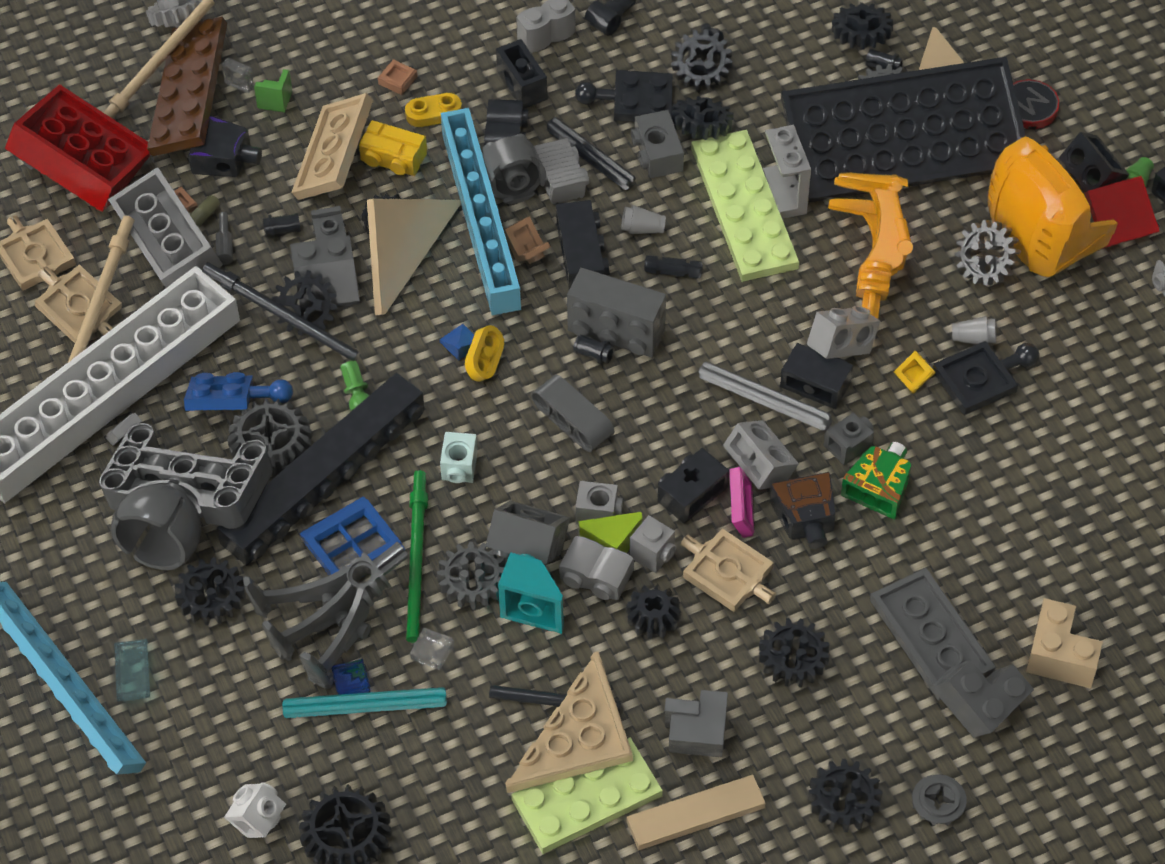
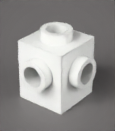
M245 784L235 793L233 797L234 802L224 818L247 838L266 837L268 832L278 824L281 818L280 813L286 803L277 796L278 792L269 784Z

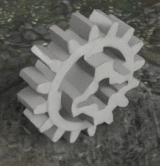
M157 0L154 6H150L146 10L151 26L156 25L159 27L164 24L165 27L176 26L177 28L202 0Z

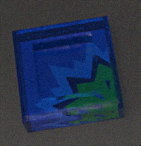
M363 659L334 665L331 668L337 695L371 692Z

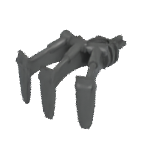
M398 542L373 561L363 552L360 558L357 559L355 557L350 561L351 565L347 567L343 565L339 568V571L327 577L299 586L276 590H262L253 579L247 576L243 577L244 588L254 606L255 613L263 618H267L268 613L271 612V604L296 601L300 603L323 602L324 606L283 632H280L269 621L262 623L271 647L281 659L292 660L291 656L294 652L292 644L314 632L319 633L335 623L341 627L334 641L319 660L306 652L300 654L299 658L308 675V681L326 689L333 688V673L329 672V670L343 653L348 652L358 638L365 640L368 637L371 625L364 621L369 614L370 607L374 605L372 599L375 596L377 598L383 595L382 591L385 588L389 589L391 587L385 575L409 557ZM371 575V578L366 583H359L363 576Z

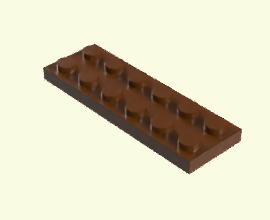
M223 16L198 22L166 58L147 147L152 157L205 144L227 30V22ZM177 28L172 29L171 35L177 30Z

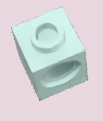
M445 432L440 461L442 480L452 483H473L477 458L476 434Z

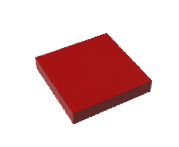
M1142 175L1085 192L1094 222L1114 219L1118 223L1108 245L1102 249L1160 232Z

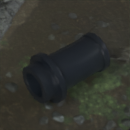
M872 48L866 57V60L869 61L865 62L867 67L876 68V65H880L882 69H886L888 64L892 65V70L903 66V58L899 57V54L890 55Z
M298 213L272 217L269 214L268 218H263L265 236L271 235V238H274L275 234L301 232Z
M580 334L575 340L573 352L596 359L598 364H603L604 362L609 363L614 354V346L610 345L609 341L600 342Z

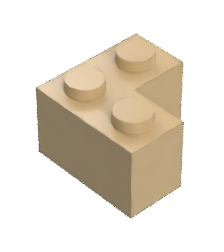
M1046 598L1043 599L1026 673L1091 688L1103 641L1070 633L1076 609L1075 605Z

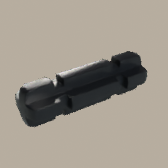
M647 255L644 262V271L647 273L661 271V274L681 277L689 274L690 278H701L703 263L697 260H690L689 263L686 262V259L672 257L658 259V256Z

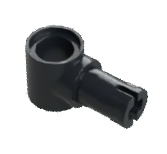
M596 0L588 7L584 19L603 34L611 36L619 28L622 14L636 4V0H608L605 3Z

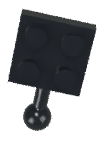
M616 70L615 89L596 88L591 82H582L576 87L575 97L581 104L585 105L591 104L595 100L614 101L613 121L635 122L636 116L669 110L671 116L673 73Z
M984 341L934 363L933 370L936 372L935 376L965 416L1016 393L1018 384L1008 370L1018 365L1024 367L1035 365L1039 360L1040 353L1034 344L1023 343L1017 347L1015 354L999 360L988 343Z

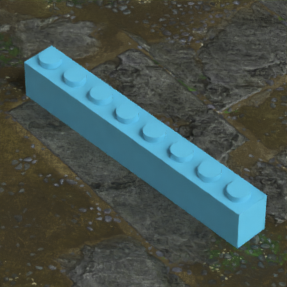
M469 108L441 113L442 136L491 315L521 310L520 286Z

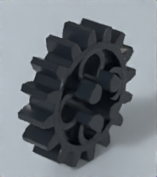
M212 557L210 564H205L203 559H199L198 567L195 568L189 564L187 565L189 573H180L178 575L180 583L174 586L177 606L181 607L184 616L191 615L192 622L195 623L199 618H203L204 624L209 625L210 620L215 618L217 623L220 624L222 623L221 616L226 615L232 618L234 617L232 608H242L241 599L246 598L243 576L239 575V570L236 566L230 568L228 560H224L219 565L217 564L216 557Z
M786 618L785 626L774 622L773 632L766 629L764 631V640L759 642V663H764L763 672L765 674L773 672L772 681L774 682L780 678L785 679L786 687H789L791 681H796L798 687H802L804 679L814 683L816 674L823 676L825 665L829 664L830 654L828 653L830 644L829 642H824V631L815 633L816 624L812 623L805 627L803 626L804 621L801 618L797 624H792L790 618ZM800 637L795 668H788L789 658L792 654L793 638ZM779 647L781 650L776 651L773 648ZM808 654H812L815 657L809 658Z
M842 759L841 766H836L833 761H829L828 771L819 767L817 769V778L812 777L810 780L811 789L808 792V800L812 801L811 812H820L818 820L820 823L825 822L827 819L831 821L830 829L832 830L838 824L843 826L844 832H848L849 826L852 824L858 830H861L863 820L871 824L874 813H879L881 803L879 801H881L883 794L882 790L878 789L880 780L879 778L870 779L871 768H867L864 771L859 770V761H856L852 767L848 766L846 759ZM853 779L851 792L846 796L844 811L837 812L839 800L844 795L846 780ZM831 787V792L826 791L824 788ZM859 799H863L866 801V803L860 804L858 802Z

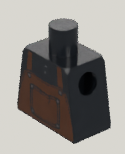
M830 472L771 483L770 503L788 537L792 540L807 538L811 549L825 546L828 542L825 533L832 532L835 524V506Z

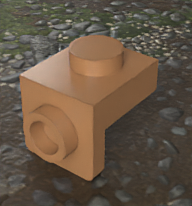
M530 216L503 229L507 243L517 262L526 260L529 264L536 262L545 256L543 251L551 247L549 242H542Z

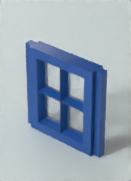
M364 496L300 533L304 544L328 575L339 571V568L343 565L346 567L351 565L350 561L355 557L357 559L360 558L363 552L373 561L396 542L400 543L404 548L402 542Z

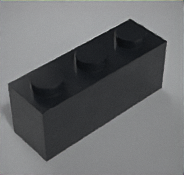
M591 200L556 204V224L569 290L580 268L610 275L608 258H602L601 252H605L603 234H597V229H600L599 212L593 211Z

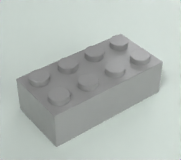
M158 167L108 199L121 220L123 216H130L135 220L130 234L166 288L195 266L202 270L207 262L218 268L223 265Z

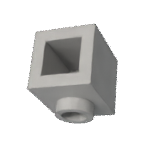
M649 515L630 537V556L636 562L655 573L658 572L665 562L672 558L676 550L675 531Z

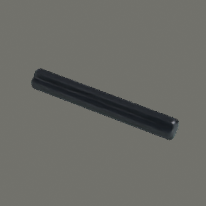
M553 117L548 121L547 131L558 140L568 138L570 146L577 148L579 156L624 190L628 191L634 187L636 177L559 118Z

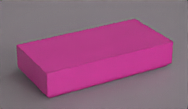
M740 467L730 469L732 523L743 538L754 536L752 482L743 469Z

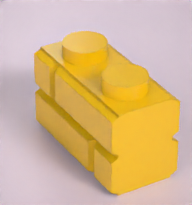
M372 120L359 142L360 159L371 167L381 166L391 169L392 172L398 175L408 174L415 176L420 168V164H422L427 155L426 136Z

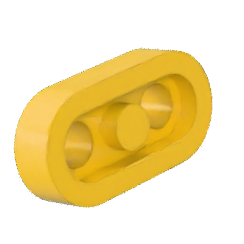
M452 93L412 99L405 106L406 120L414 127L441 124V113L462 109L461 99Z
M488 325L478 329L474 334L465 359L466 371L474 381L481 382L495 374L504 349V338L497 327Z

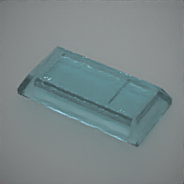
M147 639L114 643L117 702L150 698Z

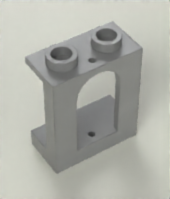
M789 125L765 130L777 165L765 167L763 172L780 215L784 219L807 214L811 167L795 126Z

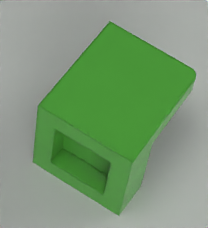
M283 69L279 82L264 80L263 82L255 83L254 90L257 108L285 113L293 92L290 70Z

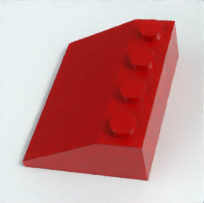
M60 84L13 124L5 149L101 212L111 204L108 199L125 189L151 155L147 149L148 141Z

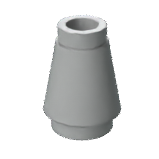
M634 205L631 208L625 207L621 230L628 231V234L663 233L666 216Z
M988 316L952 323L953 341L979 344L986 341L988 345L989 343H996V319H988Z

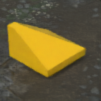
M914 351L893 371L913 394L936 373L917 351Z

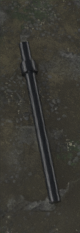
M210 262L204 265L202 272L220 282L222 288L231 293L237 292L347 359L357 361L360 351L243 283L238 275L231 271L225 272Z

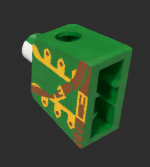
M892 442L887 451L871 446L843 477L841 496L895 520L909 482L912 466L908 460L904 459L907 454L905 446L898 442Z

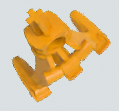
M839 173V176L835 177L834 185L869 192L873 199L836 198L829 200L828 208L863 216L869 225L872 234V250L866 260L860 265L856 297L863 298L862 307L867 308L870 314L878 319L880 301H885L889 294L891 276L904 268L907 255L913 250L907 221L903 217L898 195L903 186H908V179L898 175Z

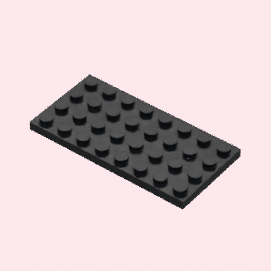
M1007 56L781 92L787 126H795L811 167L808 203L869 193L834 185L835 177H838L839 173L898 175L908 179V186H903L902 188L991 174L1003 150L1026 136Z

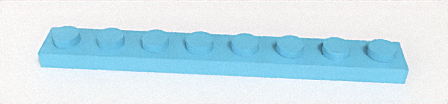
M0 582V623L4 631L15 641L20 652L31 662L37 674L44 679L53 691L55 698L63 704L70 713L72 720L79 725L89 738L91 745L105 759L108 767L116 775L140 772L145 766L146 761L7 582Z

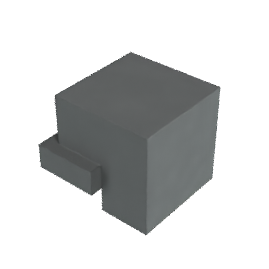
M701 690L700 701L666 698L665 727L670 728V753L711 757L723 756L728 692Z

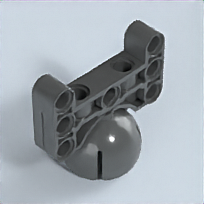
M146 423L136 424L127 431L99 480L108 506L115 510L111 521L112 537L124 553L130 554L148 525L150 529L135 552L134 559L145 566L159 570L176 569L187 562L198 547L201 537L200 518L204 517L207 524L220 525L228 529L240 527L247 521L273 473V466L265 444L259 440H250L242 444L232 460L161 449L153 427Z

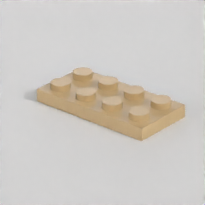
M367 93L322 107L291 192L298 200L343 188L373 103V99Z

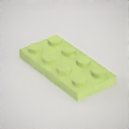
M631 737L628 738L633 754V761L522 789L511 794L515 807L542 854L662 797L663 790Z

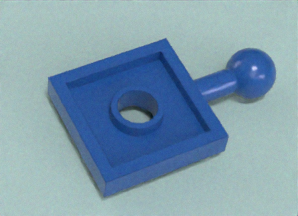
M240 372L229 373L226 376L201 373L191 377L184 398L185 411L248 409L250 398H271L274 402L279 398L281 403L284 404L292 398L293 387L288 381L283 379L275 380L270 386H253V375L245 376L244 373Z

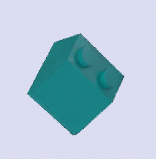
M510 552L498 583L500 618L562 634L564 630L563 595L542 560H538L529 554L519 555Z

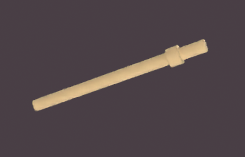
M213 0L201 1L120 94L116 93L109 100L110 105L103 113L113 119L118 112L122 113L129 105L128 101L215 4Z
M123 216L117 234L112 236L108 247L110 249L108 258L68 362L87 348L121 255L126 253L130 243L128 237L135 221L130 216Z

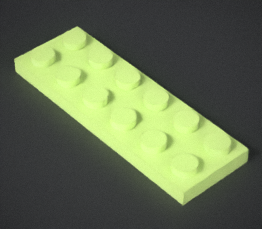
M742 130L728 133L727 136L719 135L718 139L710 137L707 140L691 141V150L741 282L799 269V260L748 131Z

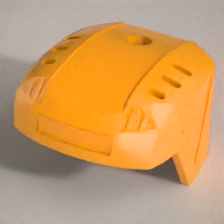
M1025 136L1007 146L997 159L990 179L988 208L992 223L994 221L1001 222L1002 229L1005 227L1012 229L1009 237L1018 238L1019 241L1013 246L1014 249L1021 250V253L1016 255L1029 270L1038 275L1050 277L1106 247L1115 233L1118 223L1114 219L1090 223V205L1076 182L1048 152L1049 148L1046 145H1040L1033 139Z

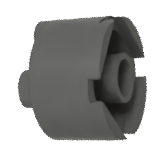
M517 134L512 137H506L496 142H489L483 147L482 156L494 198L503 199L504 203L508 204L520 203L535 195L534 190L539 185L541 187L544 185L546 170L535 147L525 135Z

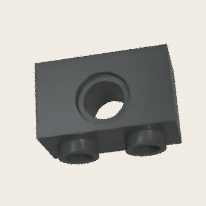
M669 110L636 116L635 129H631V138L633 145L639 146V162L641 168L646 167L649 178L683 172L684 152Z

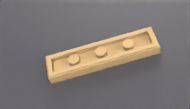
M750 775L627 816V824L639 851L764 809L766 803L754 776Z

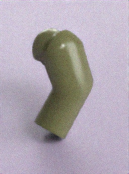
M210 195L192 213L188 212L198 228L219 207L220 202L217 197Z

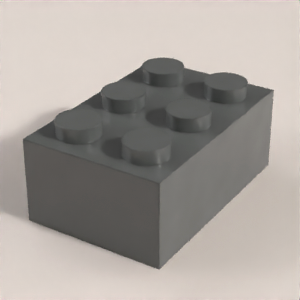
M580 268L567 294L568 331L573 332L577 336L581 334L601 342L606 340L612 346L652 358L665 332L666 294Z

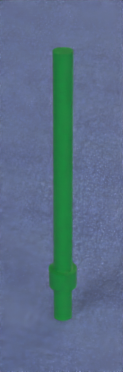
M421 470L414 472L413 491L409 497V507L412 509L406 641L410 643L419 641L425 509L428 508L429 496L426 492V472Z

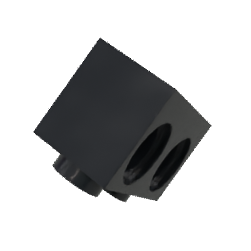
M1080 132L1059 157L1066 166L1065 170L1082 186L1080 189L1083 194L1089 190L1124 181L1130 175L1098 135Z

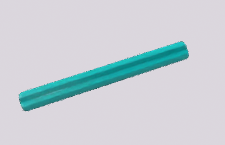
M438 687L286 698L283 700L282 708L285 718L435 708L446 706L447 694L445 688Z

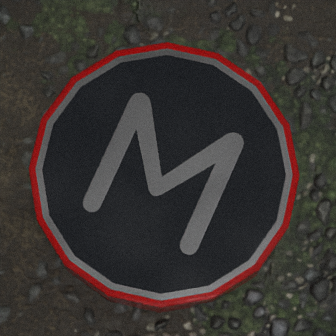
M1027 79L1013 83L1024 128L1028 129L1029 126H1036V129L1051 124L1057 117L1060 101L1057 93L1049 85L1037 80Z

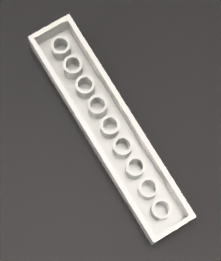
M195 266L0 414V500L5 504L237 324L240 318L236 299Z

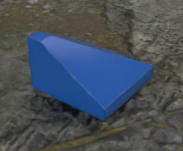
M461 324L439 341L459 361L467 355L474 334L464 324Z

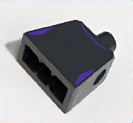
M210 115L205 144L192 147L188 154L191 173L195 175L236 177L239 175L244 162L259 165L262 158V148L251 146L249 133L245 127Z

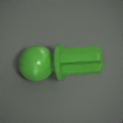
M348 361L340 366L346 385L344 392L345 394H352L349 400L351 411L369 396V394L363 391L368 388V383L363 381L359 365L356 361Z

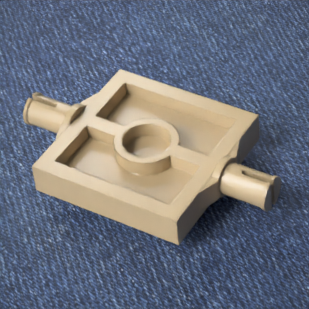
M16 215L12 216L13 220L11 217L7 219V224L13 233L0 241V258L22 291L40 282H44L38 276V272L45 266L55 275H58L76 265L74 257L48 218L35 225L25 227Z
M80 264L68 274L57 277L45 266L38 272V276L49 287L44 294L35 300V307L75 343L98 281ZM109 291L92 332L99 331L103 336L113 329L107 322L121 309L122 305Z
M723 528L713 539L704 544H701L689 534L686 535V538H683L681 546L695 554L693 561L683 571V578L733 612L752 595H756L767 604L774 600L776 592L762 584L763 579L773 569V562Z

